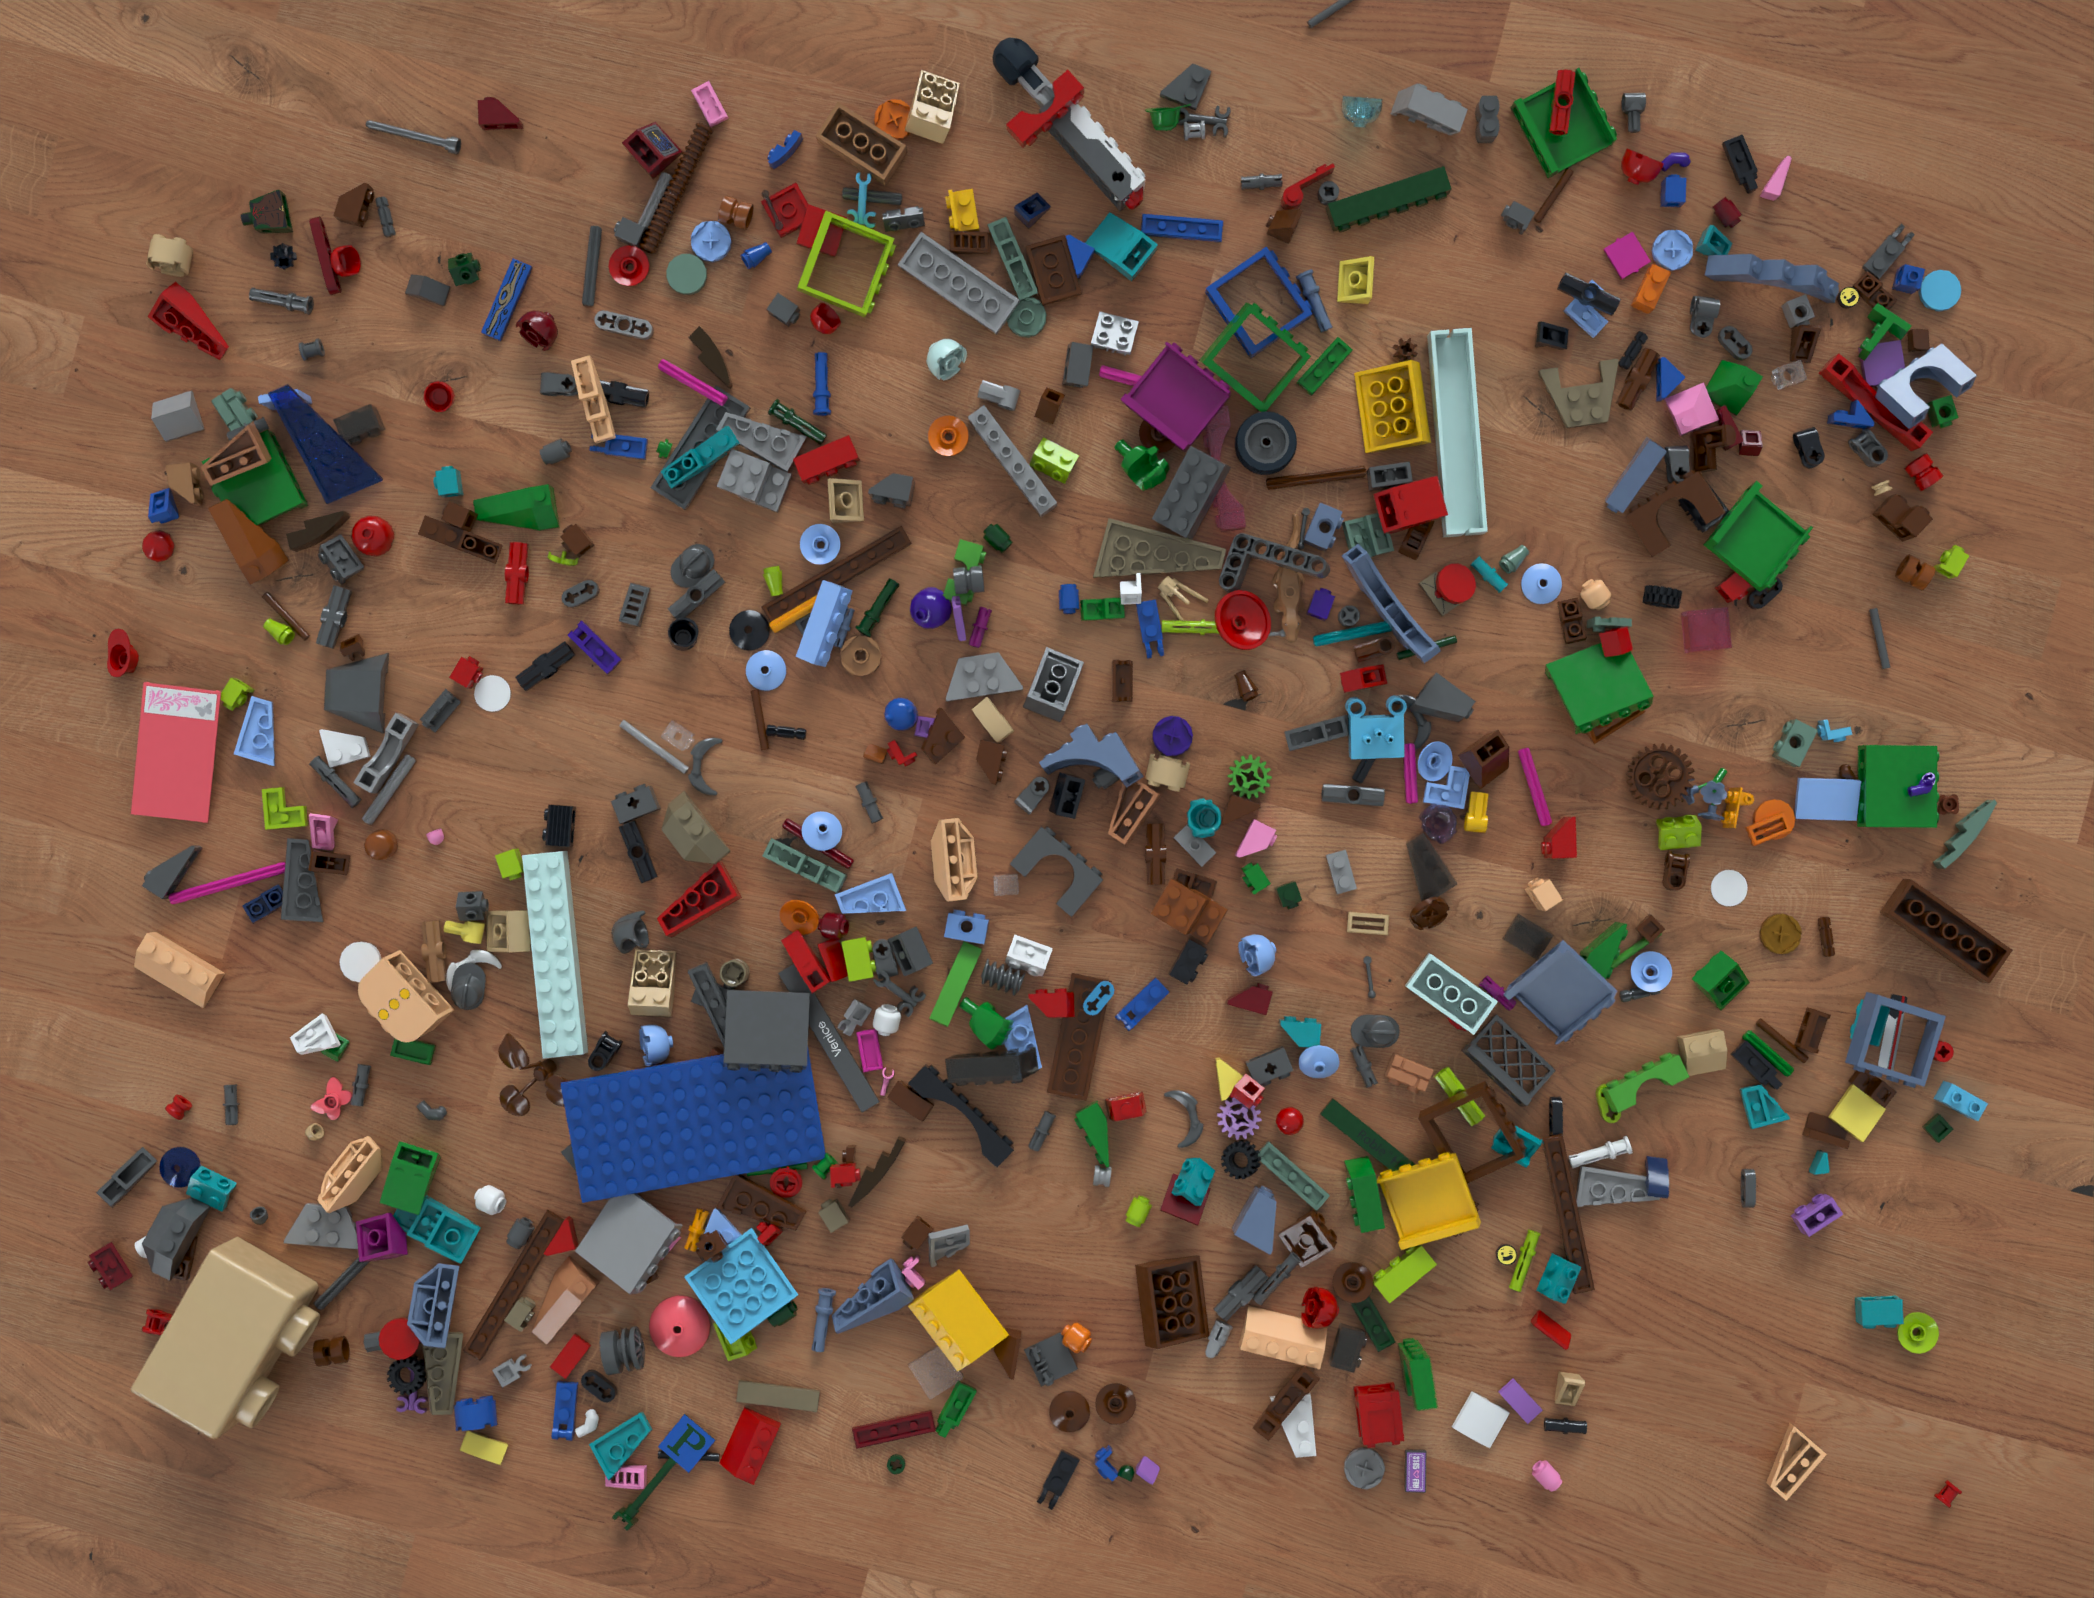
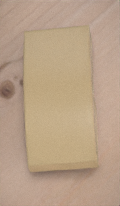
M988 697L971 709L998 744L1014 732L1008 721L1000 714Z

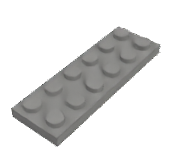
M920 232L898 263V267L996 335L1020 303L1018 298L922 232Z

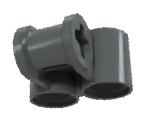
M1693 296L1690 305V313L1692 314L1690 330L1694 335L1705 338L1711 334L1714 318H1717L1719 314L1720 300L1710 297ZM1705 325V329H1697L1698 326Z

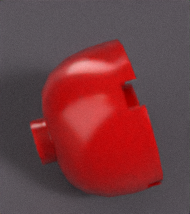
M1626 148L1621 161V169L1629 177L1627 181L1639 185L1640 182L1648 183L1653 181L1659 175L1664 165L1660 161Z
M366 516L355 523L352 528L351 538L359 552L367 556L377 557L384 555L391 549L395 534L388 521L378 516Z
M1310 1287L1306 1291L1302 1300V1306H1305V1313L1301 1312L1304 1325L1317 1329H1323L1331 1325L1339 1314V1307L1335 1296L1329 1290L1320 1287Z

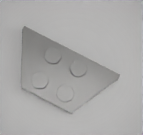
M999 652L958 658L946 696V702L1023 690V686Z
M307 1203L284 1239V1243L358 1249L356 1224L352 1220L349 1206H345L332 1213H327L321 1204Z

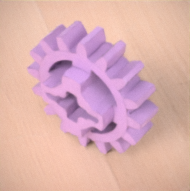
M1233 1098L1230 1102L1227 1099L1224 1100L1226 1106L1220 1105L1219 1108L1222 1110V1113H1217V1116L1222 1118V1120L1218 1121V1125H1224L1221 1129L1222 1132L1228 1130L1227 1136L1231 1137L1235 1134L1236 1140L1239 1139L1240 1135L1247 1139V1133L1253 1136L1254 1132L1252 1129H1259L1256 1122L1262 1120L1260 1117H1257L1261 1113L1260 1109L1255 1110L1253 1105L1250 1108L1253 1119H1250L1247 1115L1248 1108L1236 1098ZM1235 1104H1241L1240 1107H1238V1108H1235V1109L1230 1108L1231 1106H1233V1105H1235ZM1240 1113H1242V1116L1245 1120L1239 1119L1238 1122H1236V1118L1233 1114L1239 1115ZM1226 1115L1231 1118L1230 1126L1226 1123ZM1247 1126L1244 1130H1238L1239 1127Z

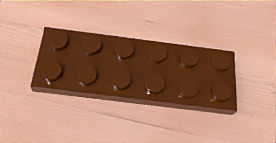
M1077 973L1071 974L1068 992L1074 993L1075 1017L1062 1018L1047 1093L1087 1101L1107 1003L1096 1015L1087 1014L1084 1011L1083 1003L1101 981L1112 983V981ZM1101 986L1100 989L1102 991L1098 996L1101 998L1105 993L1109 995L1110 986ZM1096 998L1094 1002H1087L1089 1011L1092 1009L1097 1010L1096 1003L1099 999Z

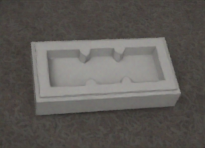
M1187 825L1173 837L1201 867L1216 854L1203 838L1193 837L1192 831Z

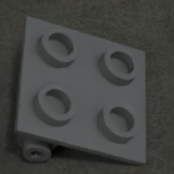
M1061 1332L1024 1349L1041 1387L1044 1385L1050 1386L1054 1383V1380L1078 1369L1069 1349L1062 1344L1063 1336Z

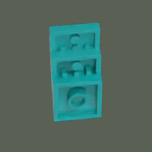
M426 1196L419 1215L396 1209L393 1215L403 1231L407 1233V1236L424 1243L425 1247L460 1264L481 1228L466 1217L429 1196Z

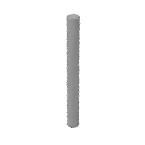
M623 720L619 726L680 772L685 774L688 771L689 767L627 721Z

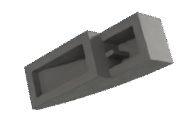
M142 1147L111 1176L112 1178L96 1192L97 1195L113 1208L149 1172L157 1160Z

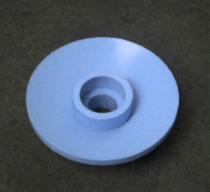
M812 525L801 536L800 550L803 556L811 563L818 565L827 564L834 560L840 551V538L837 532L828 525ZM821 541L824 542L825 546L819 549L817 544Z
M1548 564L1533 565L1522 576V592L1533 603L1547 604L1556 599L1560 594L1562 588L1561 576L1554 567ZM1540 580L1546 581L1545 587L1540 585Z
M769 650L759 651L748 660L746 676L755 688L770 691L783 683L786 677V665L782 657L777 653ZM764 666H767L769 668L767 674L762 673V668Z
M1436 741L1428 744L1422 750L1418 759V771L1424 779L1438 781L1448 773L1453 759L1450 747L1443 742Z
M815 812L809 815L803 822L802 837L805 843L815 850H830L839 843L842 837V826L834 815L828 812ZM824 826L826 831H820L819 827Z
M1654 951L1644 952L1638 955L1632 962L1630 969L1631 978L1638 988L1647 992H1657L1669 984L1672 978V967L1668 959L1662 954ZM1647 969L1653 971V976L1647 975Z
M1321 1045L1307 1048L1299 1057L1300 1070L1312 1078L1331 1076L1337 1071L1340 1063L1339 1056L1333 1049Z

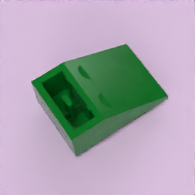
M1613 923L1579 954L1605 980L1606 978L1609 979L1612 974L1613 968L1611 965L1613 960H1616L1620 954L1619 945L1621 940L1624 941L1628 934V929H1626L1628 924Z
M399 1141L391 1161L380 1203L419 1215L441 1159L439 1153Z

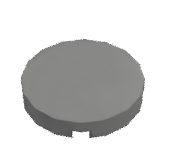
M1360 1447L1347 1455L1344 1461V1472L1351 1485L1361 1489H1370L1381 1482L1385 1472V1465L1377 1451L1367 1447Z

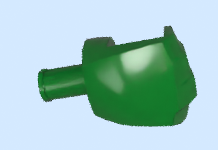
M1124 439L1116 443L1115 450L1124 457L1121 467L1142 491L1152 489L1166 479V475L1170 470L1169 464L1164 458L1162 460L1158 459L1159 449L1156 446L1147 448L1139 445L1132 449Z
M968 997L962 1000L959 1008H962L972 1016L969 1026L979 1040L991 1050L996 1049L999 1045H1003L1008 1039L1014 1021L1006 1020L995 1012V1007L989 1002H984L978 1006Z

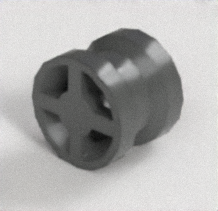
M1324 182L1320 186L1317 195L1320 203L1327 205L1328 203L1335 202L1339 195V187L1334 182Z
M1352 605L1343 607L1338 613L1339 623L1345 627L1353 626L1360 618L1358 609Z

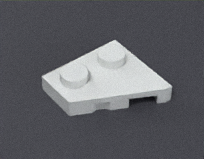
M323 729L319 730L330 768L371 757L365 737Z

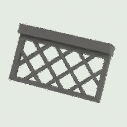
M1497 1014L1461 1050L1520 1107L1527 1106L1532 1101L1531 1098L1556 1071ZM1495 1022L1501 1025L1502 1035H1492L1491 1026ZM1492 1037H1502L1503 1049L1493 1050ZM1506 1037H1513L1516 1040L1517 1049H1507ZM1481 1038H1488L1489 1050H1482L1476 1043ZM1507 1051H1517V1063L1507 1064ZM1521 1051H1528L1531 1054V1063H1521ZM1493 1052H1503L1504 1064H1497L1493 1061ZM1522 1065H1532V1077L1522 1078ZM1536 1065H1543L1548 1072L1543 1077H1536ZM1508 1066H1518V1078H1511L1508 1075ZM1522 1080L1533 1081V1089L1529 1093L1523 1089Z

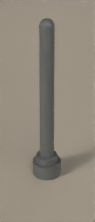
M372 120L366 122L367 128L441 146L452 154L458 155L461 149L460 138L451 136L450 138L443 139Z

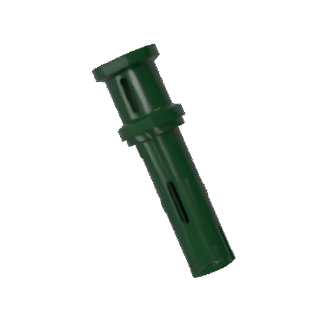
M779 399L774 401L768 411L769 415H774L784 425H791L821 445L827 436L825 433L796 415L793 408L789 409L781 404Z
M890 578L888 579L870 610L864 612L865 616L859 626L856 625V630L867 637H871L873 628L877 623H880V616L900 584Z

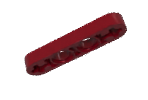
M320 216L311 218L309 223L326 288L330 295L341 293L338 274L334 272L330 263L332 251L324 222Z

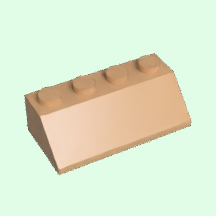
M157 932L147 933L136 950L135 968L202 1008H205L225 974Z
M1248 1305L1239 1347L1243 1351L1320 1369L1325 1351L1327 1327L1323 1329L1306 1327L1302 1318Z

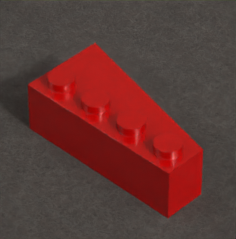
M719 861L657 917V920L665 935L672 938L742 897L725 865Z

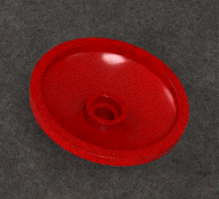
M1236 590L1226 594L1221 598L1215 610V624L1220 636L1227 644L1236 649H1255L1262 645L1270 634L1271 617L1268 608L1258 596L1249 591Z

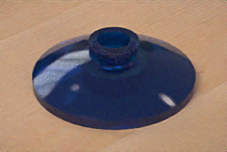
M175 1147L163 1155L159 1169L163 1180L167 1184L181 1188L188 1186L190 1177L201 1165L194 1151L186 1147ZM175 1165H179V1172L175 1170Z

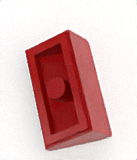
M830 939L817 944L831 982L847 977L846 962L840 941Z
M1538 1310L1531 1319V1324L1564 1350H1567L1570 1344L1571 1333L1544 1312Z

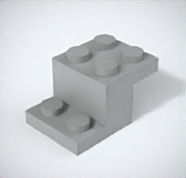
M731 448L717 487L736 494L743 500L778 513L792 474L772 467L768 462Z

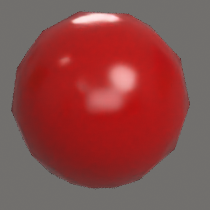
M1286 1107L1277 1114L1275 1122L1283 1134L1294 1135L1303 1128L1304 1118L1298 1109Z

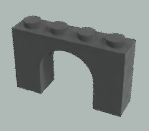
M1048 826L1045 829L1041 827L1012 860L1010 865L1026 877L1038 861L1045 856L1060 855L1066 858L1073 867L1074 879L1069 889L1056 904L1072 917L1103 881L1100 877L1102 873L1094 866L1090 869L1085 864L1087 860L1079 853L1075 856L1069 851L1072 847L1064 840L1059 842L1055 839L1056 833Z

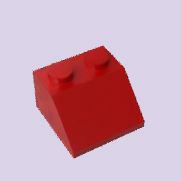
M1563 817L1544 837V842H1541V854H1544V858H1577L1576 817Z

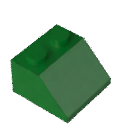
M1723 951L1714 955L1692 978L1699 990L1720 1011L1750 983L1738 963Z

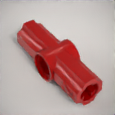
M1564 69L1557 71L1554 98L1551 103L1552 114L1549 133L1560 136L1567 135L1575 80V72L1572 70ZM1558 99L1565 100L1567 105L1561 106L1558 103Z
M510 542L509 559L505 567V581L507 582L505 603L524 605L525 583L529 579V567L527 565L529 544Z

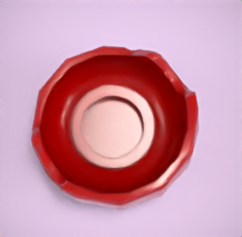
M339 246L331 253L330 263L336 274L341 277H350L359 273L361 260L358 251L353 246Z
M823 302L819 303L810 314L812 326L822 334H832L841 325V320L837 313Z
M437 381L430 383L426 387L423 399L431 410L444 412L449 410L454 404L455 394L449 384Z
M162 530L150 532L144 537L142 549L146 557L155 562L168 560L172 556L175 547L170 534Z

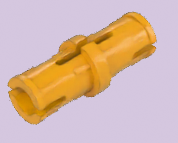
M696 1209L693 1223L688 1229L690 1232L684 1246L686 1250L690 1248V1251L696 1252V1243L699 1242L698 1238L705 1231L703 1228L709 1215L708 1211L705 1210L703 1212V1209Z

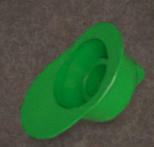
M1191 104L1173 108L1145 109V112H1150L1155 130L1168 131L1177 126L1181 107L1190 106Z

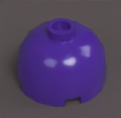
M927 587L919 591L911 600L910 615L918 626L925 629H935L949 620L952 611L949 599L946 600L941 590L935 587Z

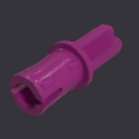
M979 607L975 624H972L974 628L969 640L970 646L976 648L981 646L985 630H988L987 624L992 610Z
M1488 975L1479 983L1492 998L1496 999L1507 1010L1510 1011L1515 1007L1516 1001L1513 998L1508 1000L1503 995L1505 992L1503 990L1504 987L1497 985Z

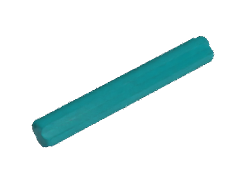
M1383 621L1315 635L1313 643L1317 647L1390 632L1392 630L1389 624Z

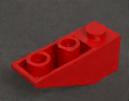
M799 929L781 940L812 993L831 981L828 973Z

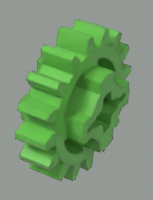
M1252 755L1248 756V760L1241 756L1240 763L1235 760L1233 762L1236 766L1229 767L1233 772L1227 775L1228 778H1232L1228 785L1235 786L1233 792L1240 791L1239 797L1246 794L1247 799H1250L1251 794H1253L1257 798L1259 791L1263 794L1265 793L1264 786L1270 787L1267 780L1272 779V776H1268L1267 772L1271 769H1265L1264 766L1267 762L1260 763L1259 756L1255 760H1253ZM1251 763L1249 769L1243 770L1240 768L1243 764ZM1258 767L1262 771L1263 779L1257 773ZM1251 771L1253 772L1252 776L1256 780L1247 782V778L1243 774H1248ZM1236 775L1241 778V787L1237 783ZM1250 785H1259L1257 789L1248 791Z

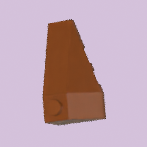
M228 499L208 508L236 563L250 585L269 576L289 561L280 544L274 538L268 536L260 526L248 519L247 515Z

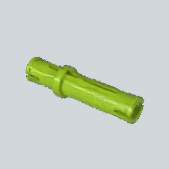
M1201 619V621L1162 620V633H1200V635L1219 633L1215 621H1205V619ZM1173 626H1191V627H1190V628H1183V627H1173ZM1194 626L1212 627V628H1194Z
M1528 1229L1524 1245L1520 1247L1521 1254L1509 1285L1510 1289L1518 1292L1522 1291L1530 1262L1536 1254L1535 1248L1541 1235L1539 1232Z

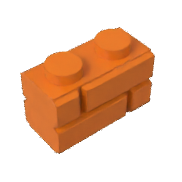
M1652 264L1647 269L1630 306L1650 314L1655 309L1671 272Z

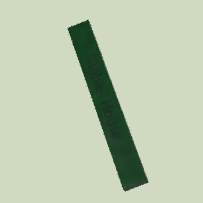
M1332 1098L1320 1114L1389 1170L1391 1169L1392 1172L1399 1170V1167L1405 1164L1416 1165L1335 1099Z

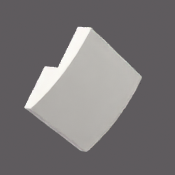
M1471 1391L1452 1427L1490 1448L1510 1412Z

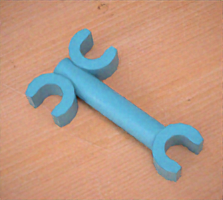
M858 172L856 174V181L859 184L858 212L850 209L847 211V214L854 215L855 219L853 222L865 224L867 227L873 228L876 223H870L868 217L876 216V213L874 211L866 213L867 185L871 182L872 175L868 173L867 180L863 181L860 178L861 172Z

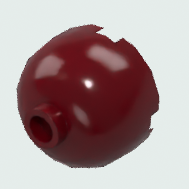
M529 311L516 323V328L519 326L521 329L519 331L520 335L536 348L538 345L544 347L543 351L551 348L558 335L554 317L548 312Z

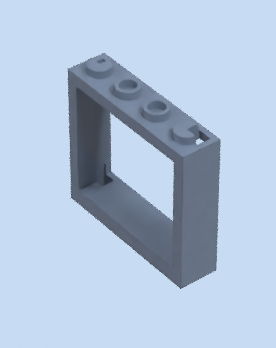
M1866 992L1845 1063L1854 1065L1853 1069L1860 1072H1865V1069L1870 1070V1075L1882 1078V1074L1887 1075V1080L1896 1083L1901 1079L1904 1080L1903 1085L1915 1088L1917 1084L1925 1087L1946 1016ZM1881 1005L1927 1019L1911 1076L1864 1062Z

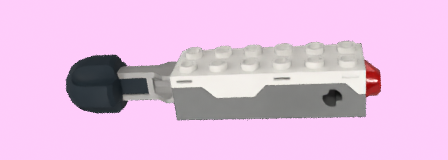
M1008 37L1000 41L994 49L992 56L993 65L997 72L1009 85H1015L1019 82L1039 105V114L1046 111L1052 105L1055 96L1052 84L1036 67L1039 61L1038 55L1021 39ZM1072 104L1064 117L1061 119L1056 118L1052 122L1053 125L1048 132L1119 211L1123 210L1126 206L1130 210H1134L1143 201L1145 174L1139 167L1135 168L1131 164L1132 160L1127 153H1121L1117 148V142L1112 137L1108 138L1104 134V128L1099 122L1095 123L1090 118L1091 114L1084 106L1081 108L1079 104Z

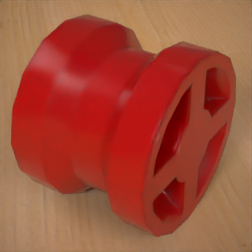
M1938 1041L1933 1060L1939 1062L1949 1061L1954 1054L1953 1047L1947 1042Z
M176 1094L173 1097V1102L168 1104L165 1110L172 1117L182 1120L185 1116L184 1113L192 1108V1104L183 1096Z

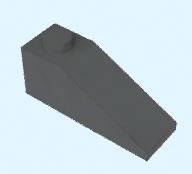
M199 845L190 846L152 870H149L144 876L145 881L142 886L161 899H169V894L174 893L202 847Z

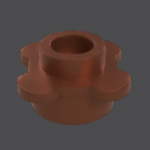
M1955 794L1951 796L1940 795V808L1938 812L1941 815L1946 813L1957 814L1959 812L1958 796Z

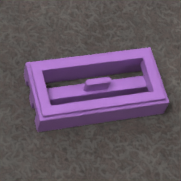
M953 596L952 607L959 641L966 640V632L960 596Z

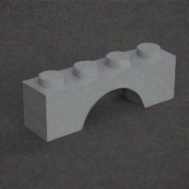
M395 713L385 729V736L379 749L372 759L362 767L353 783L369 793L378 794L419 724L403 714Z

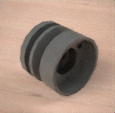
M637 1326L631 1327L630 1332L627 1328H623L621 1338L616 1330L601 1333L600 1354L603 1368L607 1375L622 1373L624 1364L629 1372L633 1371L634 1367L636 1370L644 1368L645 1347L641 1332Z

